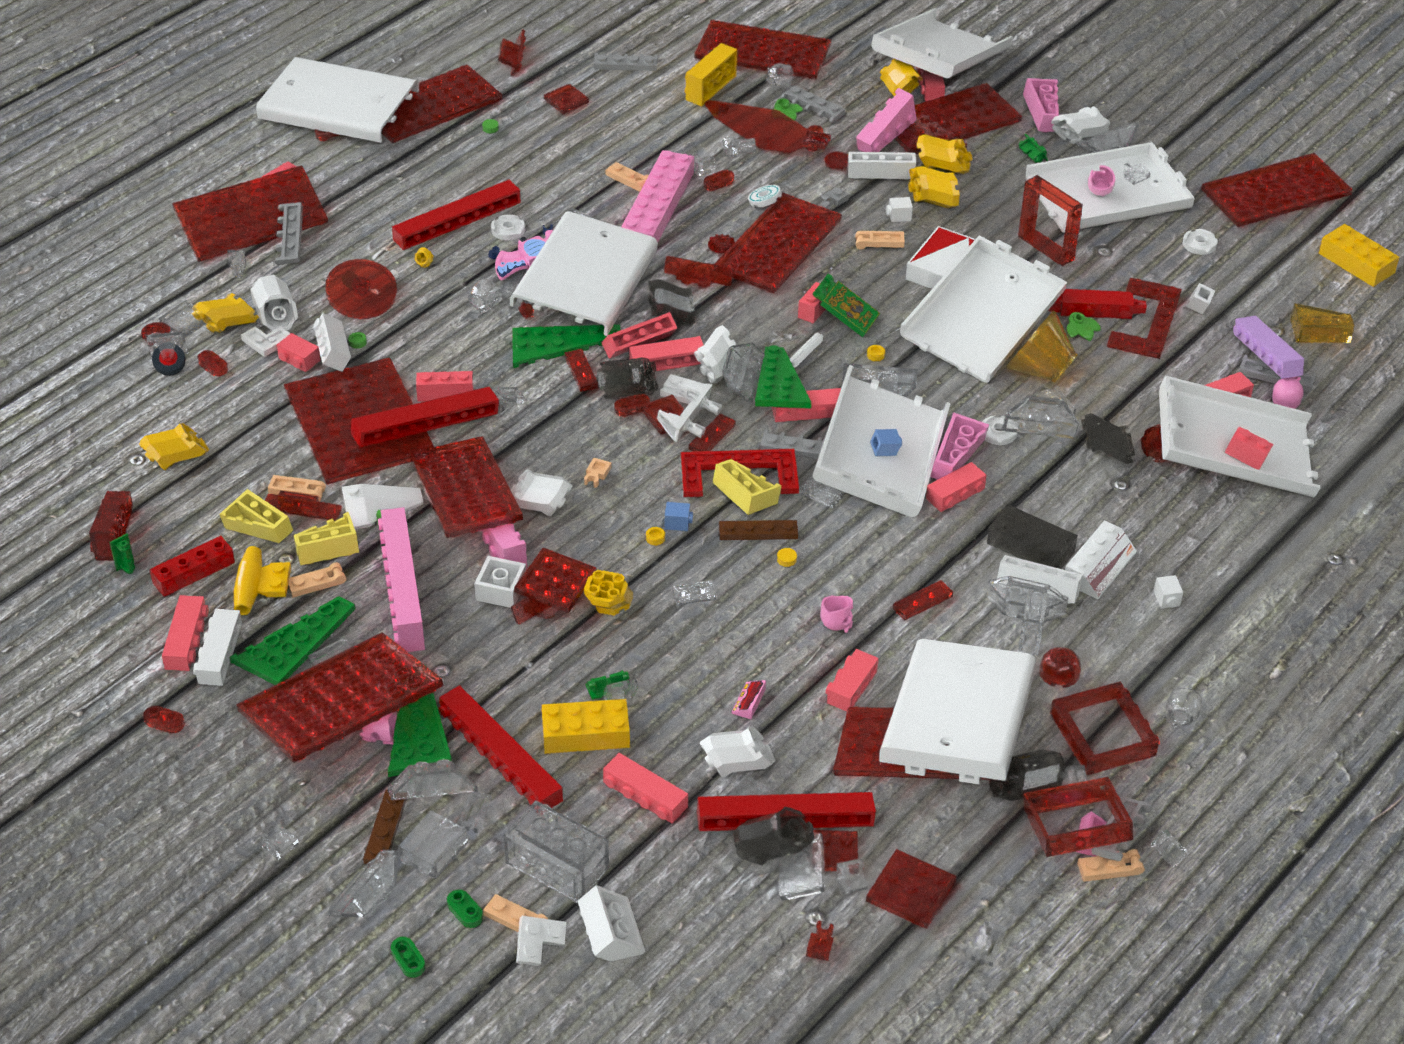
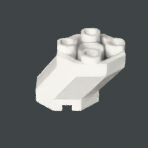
M1085 107L1080 109L1078 113L1055 116L1051 121L1054 124L1053 130L1061 139H1071L1070 143L1072 144L1080 142L1083 138L1105 135L1110 125V121L1104 118L1096 107Z
M275 275L259 277L254 282L250 291L261 323L272 331L279 327L290 330L294 321L297 320L298 314L296 303L293 301L287 283Z
M723 325L716 328L705 345L694 352L696 359L702 365L700 370L703 376H707L711 384L721 381L731 365L740 359L737 345L734 339L731 340L728 337L731 334Z
M527 469L518 478L519 482L511 488L506 502L512 507L541 511L551 517L557 507H562L566 501L564 496L571 490L573 485L563 477L534 473Z
M753 726L746 730L712 733L700 741L701 747L707 754L705 757L706 762L711 768L715 766L723 778L732 772L766 769L775 762L771 748L768 744L764 745L762 742L763 736Z

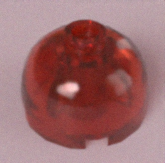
M1156 424L1144 431V436L1141 437V448L1147 457L1151 456L1155 459L1153 460L1154 462L1163 463L1167 460L1163 459L1161 424Z
M1066 647L1051 648L1043 655L1040 662V677L1050 686L1055 687L1056 684L1063 685L1062 688L1073 686L1078 682L1081 673V662L1078 655Z

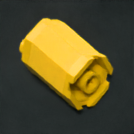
M893 58L892 63L888 67L885 66L881 69V80L893 96L896 95L895 91L898 88L912 93L919 86L918 80L921 81L923 78L913 65Z
M925 134L919 136L917 148H921L919 157L926 168H941L960 174L969 172L972 155L967 151L963 139L948 141Z
M923 166L909 170L911 182L908 183L909 192L913 193L915 202L924 201L945 208H954L959 205L960 192L955 188V185H958V181L953 172L944 173Z
M233 293L228 294L225 299L198 302L192 307L194 311L192 315L197 320L204 321L207 324L206 328L213 333L215 331L223 332L229 326L254 323L259 318L258 315H253L255 313L254 309L240 297L237 300L234 299L235 294Z
M180 423L175 429L146 435L139 443L141 448L147 451L145 453L146 457L152 462H158L159 466L165 471L175 462L203 456L210 450L202 438L199 439L196 436L197 433L185 423Z
M601 570L594 571L592 576L588 577L584 587L585 596L592 605L596 606V610L599 613L615 616L619 614L620 610L624 609L626 611L630 608L633 591L628 587V583L622 574Z

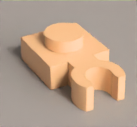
M593 458L586 469L584 485L593 481L594 488L598 487L599 479L605 480L611 470V462Z

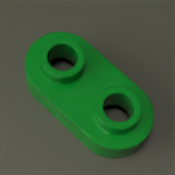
M458 889L448 894V909L463 926L475 928L482 923V909L466 891Z
M396 938L391 943L393 958L405 976L410 978L419 977L425 971L423 956L410 938Z

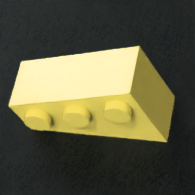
M732 459L715 466L713 483L747 515L778 504L781 491L780 484L776 483L773 485L767 482L766 477L762 475L758 477L752 474L751 469Z
M248 489L219 514L225 529L280 543L293 531L289 517Z
M349 512L344 513L343 518L336 521L333 519L328 520L327 524L317 528L314 526L294 535L300 565H309L314 562L359 553L357 535Z

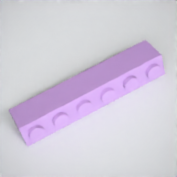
M1257 316L1237 318L1235 320V326L1233 327L1234 335L1282 379L1303 375L1304 358Z

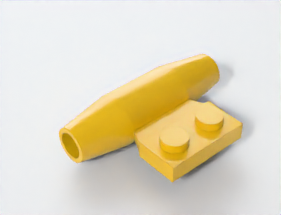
M256 546L248 547L238 566L233 591L234 610H239L240 615H248L258 593L266 597H286L291 573L290 562L270 563L262 567L261 549Z

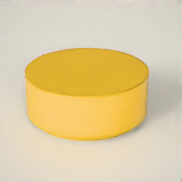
M880 345L868 347V359L871 361L883 360L885 358V349Z
M660 527L649 528L646 531L647 543L654 546L663 544L665 542V531Z
M791 548L779 550L777 562L784 567L795 565L797 562L796 551Z

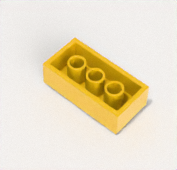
M721 43L686 72V101L703 106L736 77L737 49Z
M1346 224L1341 225L1322 237L1318 253L1372 287L1395 274L1400 258L1392 251Z
M626 699L541 705L545 754L630 748V729Z

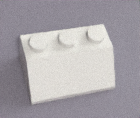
M596 885L578 900L580 913L586 926V933L589 936L592 952L595 956L608 961H616L646 952L628 897Z

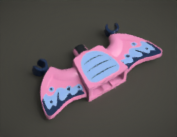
M550 224L549 229H546L545 225H543L544 239L540 236L530 239L526 237L520 238L517 251L507 252L502 250L500 252L498 246H494L492 250H489L488 257L496 259L495 270L498 278L505 280L519 270H528L553 232V225Z

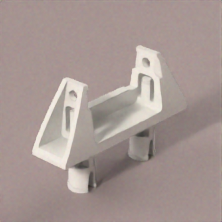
M679 384L677 393L685 396L690 401L680 416L659 410L658 421L676 443L686 431L699 438L704 435L706 427L692 422L700 410L707 409V411L718 415V412L720 413L722 404L709 400L712 384Z

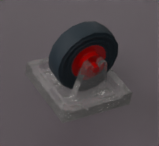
M174 330L170 333L155 332L151 335H146L154 368L163 375L171 376L179 373L185 366V354H188L184 331Z

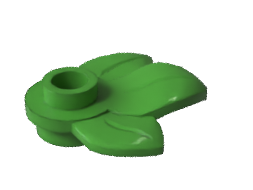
M782 98L778 99L775 103L772 116L774 119L783 118L785 121L793 122L797 119L796 113L803 111L800 105L790 104L787 99Z
M1074 312L1069 316V324L1066 330L1071 338L1079 334L1086 340L1091 341L1094 331H1100L1101 328L1094 319L1087 318L1082 313Z

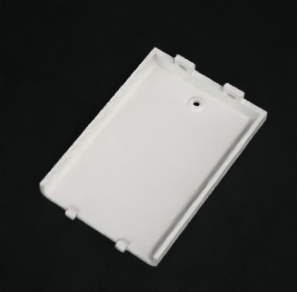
M934 8L873 35L872 48L876 52L939 76L950 78L1009 49L1013 37L1009 36L996 43L991 41L993 39L992 36L986 35L985 38L968 33L958 29L959 24L957 23L947 25L935 19L937 9Z
M295 57L257 103V117L259 119L382 142V128L388 121L394 123L396 116L392 117V115L404 99L411 100L413 94H409L410 91L419 92L418 80Z
M1152 142L1027 165L1026 179L1032 187V192L1038 196L1047 209L1049 217L1054 219L1062 232L1192 208L1194 203V196L1186 187L1187 179L1180 171L1175 173L1167 162V153L1162 147L1157 149ZM1100 165H1106L1115 174V186L1112 192L1105 196L1093 194L1088 187V178L1091 171H1104L1099 169Z
M565 212L511 295L510 306L513 307L518 298L535 303L533 309L539 311L543 305L577 316L575 322L581 324L584 319L603 324L605 327L604 335L607 336L656 254L658 242L649 235L573 212Z
M979 235L901 324L900 334L906 340L919 346L923 351H928L957 367L961 372H966L987 383L1065 291L1067 282L1049 273L1050 267L1036 260L1032 264L1012 253V246L1000 240H997L995 244Z
M849 365L813 472V478L817 482L909 517H915L922 508L951 403L947 402L943 410H937L922 404L923 398L916 395L915 399L911 400L878 387V380L872 379L871 384L851 377L850 374L853 366ZM876 429H897L899 436L902 438V447L896 456H875L870 441Z
M1165 375L1159 389L1163 459L1310 497L1317 495L1320 485L1313 484L1312 478L1317 480L1318 472L1311 471L1308 448L1309 445L1313 448L1314 440L1307 439L1306 425L1312 416L1311 413ZM1239 426L1274 444L1260 470L1224 453Z
M929 639L918 640L880 749L879 762L904 765L905 773L925 776L926 769L959 774V781L979 784L980 777L1005 781L1035 673V657L1029 653Z

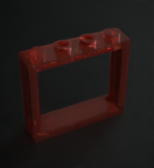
M1039 175L1025 181L1018 237L1063 267L1072 262L1076 256L1083 204ZM1040 194L1068 212L1063 247L1035 229Z
M1121 681L1052 700L1050 715L1086 775L1157 755L1158 746L1160 745L1159 738L1153 733L1148 720L1144 719L1140 713L1139 706L1133 702L1129 690L1125 689ZM1116 699L1142 742L1094 755L1069 712Z
M1109 777L1023 793L1025 813L1046 857L1133 840V822ZM1106 801L1116 823L1049 836L1038 814Z

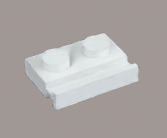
M670 374L663 388L660 389V396L689 404L690 401L685 396L677 393L678 385L700 382Z

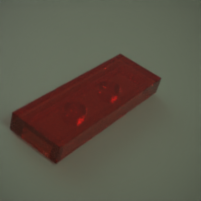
M578 349L564 352V357L580 392L598 388V382L583 350Z
M719 414L706 427L704 435L701 438L697 436L689 444V450L693 452L711 451L736 425V420Z
M940 580L893 603V609L905 621L952 598L953 591Z

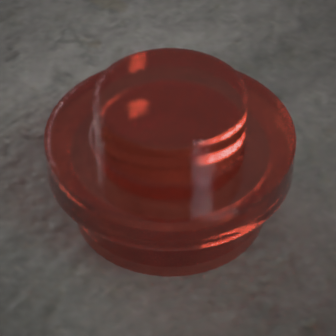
M522 302L521 306L518 307L519 312L525 319L532 318L533 307L529 303Z

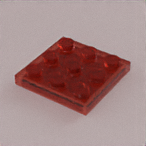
M543 547L514 586V592L569 613L584 592L588 577L592 576L593 572L597 571V568Z
M896 849L866 895V902L927 929L955 884L957 876Z

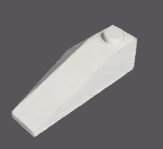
M371 484L342 487L345 512H349L355 529L375 525L378 509L386 510L404 507L406 512L424 504L420 488Z

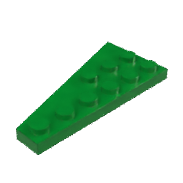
M614 324L608 335L621 331L620 324ZM604 325L512 328L513 368H517L519 364L526 362L533 364L535 360L542 358L549 360L573 354V351L582 349V351L589 350V347L594 345L601 347L603 346V340L607 337L604 335L605 327Z
M776 345L765 347L755 397V406L811 409V400L784 347Z
M338 596L318 607V611L300 617L301 620L297 623H289L264 637L261 643L246 647L245 652L230 656V663L280 687L356 610L355 604Z
M426 665L405 669L402 695L393 737V748L390 755V766L388 767V777L452 764L451 754Z

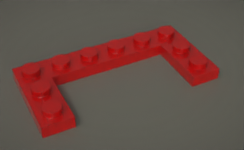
M795 449L681 452L683 497H703L701 470H715L716 464L730 459L749 469L777 468L778 483L781 485L780 494H799Z

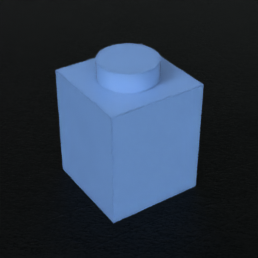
M897 429L875 430L870 441L875 456L897 455L902 447V438L899 436Z
M667 502L665 529L688 531L689 523H693V512H690V504Z

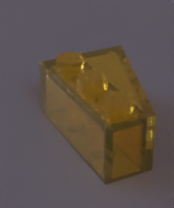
M1297 303L1293 305L1290 321L1297 343L1351 342L1355 327L1351 314Z

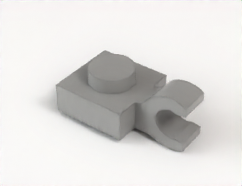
M836 187L821 196L824 202L820 206L825 209L829 208L832 204L838 206L849 200V194Z

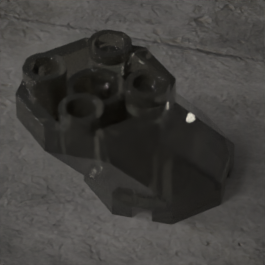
M661 279L648 281V288L651 291V294L648 295L649 305H652V316H661L670 312L676 322L684 325H693L695 323V309L692 304L694 300L691 288H681Z
M641 357L604 361L599 365L602 368L597 371L598 385L601 391H605L606 394L603 395L605 399L613 400L649 396L658 390V382L655 377L656 365L654 362H650L649 358Z
M1094 413L1086 414L1085 419H1081L1082 428L1086 430L1088 436L1085 438L1087 449H1092V452L1102 451L1125 464L1136 463V460L1131 457L1135 455L1131 433H1126V430L1129 429L1128 425L1119 427Z
M1042 749L1012 756L1006 780L988 778L989 785L995 798L1009 801L1040 794L1052 795L1062 785L1063 778H1060L1061 771L1065 772L1066 765L1061 753Z
M784 807L780 812L747 820L733 832L734 845L737 849L736 853L741 859L764 865L769 860L801 852L815 840L813 825L809 821L806 823L802 819L804 815L801 811L789 807Z

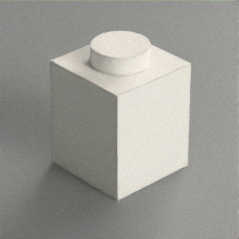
M910 197L889 199L886 213L887 216H890L891 222L912 220L913 207Z
M1199 283L1186 307L1203 314L1209 306L1215 290Z
M1176 575L1157 577L1154 593L1160 608L1179 607L1183 591Z

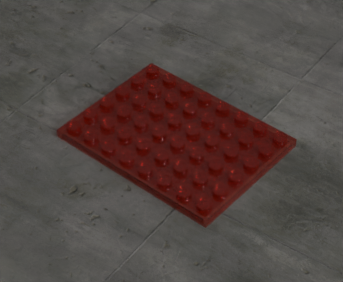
M390 357L345 368L343 372L338 370L284 384L286 395L326 485L436 456V449L427 431L364 447H359L351 435V420L353 418L413 404Z
M381 632L236 704L240 714L295 763L336 741L342 740L345 736L361 730L372 722L379 721L382 717L398 711L409 703L416 702L419 698L435 692L443 687L444 684L442 678Z

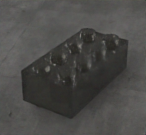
M1007 504L989 526L987 544L1019 559L1062 569L1075 552L1078 535Z

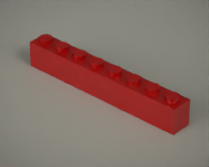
M509 179L392 226L393 241L404 251L520 204V189Z
M489 386L357 417L351 420V435L359 447H364L498 414L499 399Z
M460 685L439 697L440 714L444 718L447 717L457 731H461L467 742L472 743L477 748L479 754L485 756L494 769H498L507 782H511L517 792L528 799L529 804L534 809L537 808L544 814L563 802V787Z
M872 792L698 797L697 800L699 831L874 826L876 815Z

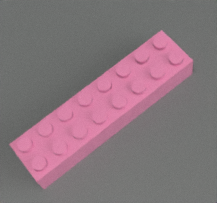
M662 150L621 227L652 236L659 242L694 174V156Z
M405 508L381 510L378 526L379 531L383 530L379 535L380 543L385 544L381 549L383 559L387 558L383 563L385 573L389 572L385 577L387 587H391L387 591L389 602L393 601L389 605L391 617L395 616V618H391L393 631H397V633H394L395 645H399L400 653L425 650L423 625Z

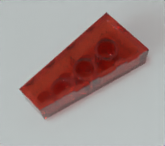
M107 491L104 499H102L101 506L89 531L91 539L90 550L94 552L96 561H114L110 542L127 533L133 508L130 491Z

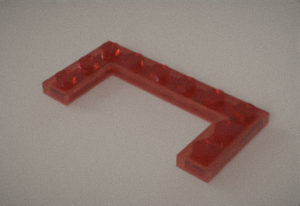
M1130 277L1126 291L1131 292L1135 296L1158 300L1159 304L1147 339L1111 331L1107 347L1160 359L1182 289Z

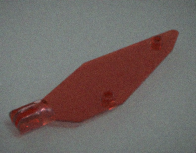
M707 100L704 103L715 119L760 149L783 153H792L804 147L826 150L831 140L830 134L810 131L779 110Z

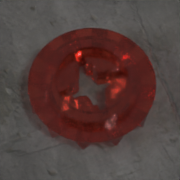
M841 151L830 152L825 156V165L829 166L830 169L835 168V170L848 168V154Z
M715 234L708 241L709 249L719 254L729 253L736 246L734 238L729 235Z
M162 322L147 324L141 330L142 339H145L146 343L152 342L153 344L155 342L161 343L162 340L166 341L171 336L170 327Z

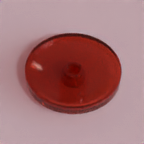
M353 259L340 263L330 271L326 279L325 294L330 305L339 313L355 319H370L384 314L393 306L397 296V283L393 274L383 265L371 260Z

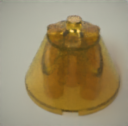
M1054 310L1017 352L1006 368L1055 383L1078 355Z

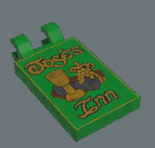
M830 274L826 275L812 294L815 298L822 301L820 304L822 307L862 338L880 315V312L840 281L835 283L833 276Z

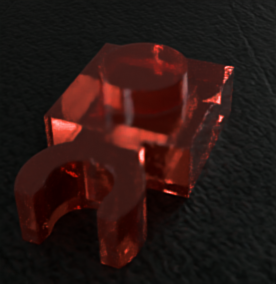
M821 921L817 922L816 933H811L806 957L829 961L834 937H831L834 928L832 923H830L828 929L824 930L821 928Z

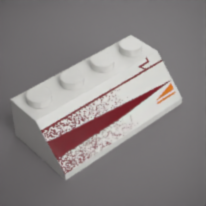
M1104 520L1066 565L1065 570L1083 574L1080 591L1099 599L1134 557L1137 550L1122 528Z

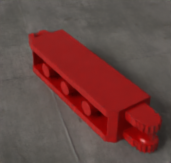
M1065 289L1048 311L1058 312L1061 316H1070L1074 312H1079L1085 317L1132 319L1133 314L1146 313L1147 305L1146 301L1134 299L1133 294L1128 291Z

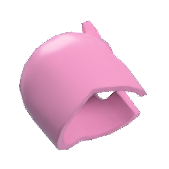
M1100 165L1099 169L1104 171L1093 172L1092 170L1088 178V187L1093 194L1105 196L1112 192L1115 186V174L1111 168L1106 165Z
M1301 377L1278 380L1273 388V403L1296 409L1303 398L1304 390L1299 382Z
M831 595L822 600L820 618L825 627L833 631L844 630L845 633H848L853 623L851 609H853L852 598L849 596Z
M380 708L370 710L364 716L362 722L363 732L360 733L362 740L369 742L381 740L383 744L393 745L397 713Z

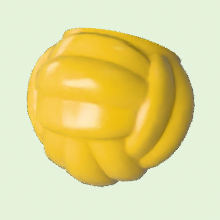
M422 247L418 249L414 260L419 266L426 268L433 262L434 255L427 248Z

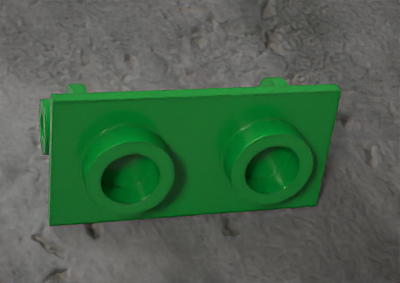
M1024 134L1026 139L1019 142V149L1035 163H1041L1043 159L1048 161L1046 156L1047 150L1043 146H1039L1035 138H1030L1027 134Z
M126 533L111 541L110 546L116 571L122 569L127 574H132L135 570L129 535Z
M623 670L610 674L609 678H606V676L591 678L585 684L591 700L631 690L628 682L629 674Z

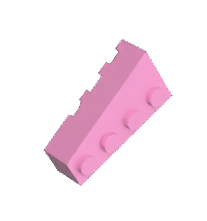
M1027 78L1023 96L1038 131L1054 132L1052 128L1054 124L1051 121L1055 116H1059L1058 79Z
M900 88L895 91L896 95L893 99L889 98L887 100V106L882 112L878 111L875 114L874 121L872 123L869 122L857 135L858 150L862 152H880L881 149L916 121L912 94Z
M953 413L930 477L940 479L961 468L984 442L989 424Z
M499 505L478 511L477 529L482 531L484 543L489 545L490 555L492 557L525 563L527 571L526 543L524 540L520 541L521 536L519 532H515L513 523L509 522L508 516Z

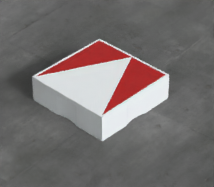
M938 226L907 263L906 280L933 288L975 239Z

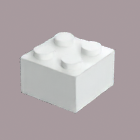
M487 556L474 583L475 599L514 609L527 581L526 564Z

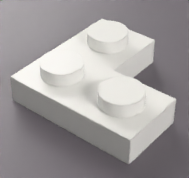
M253 327L241 334V339L265 357L276 351L277 344L291 333L279 327L266 335L257 327Z
M521 916L519 920L516 963L539 966L542 958V944L561 947L565 945L566 922Z

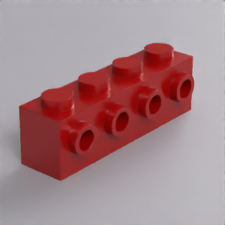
M218 536L149 570L152 583L162 596L165 597L234 564L235 559L231 546L222 536Z

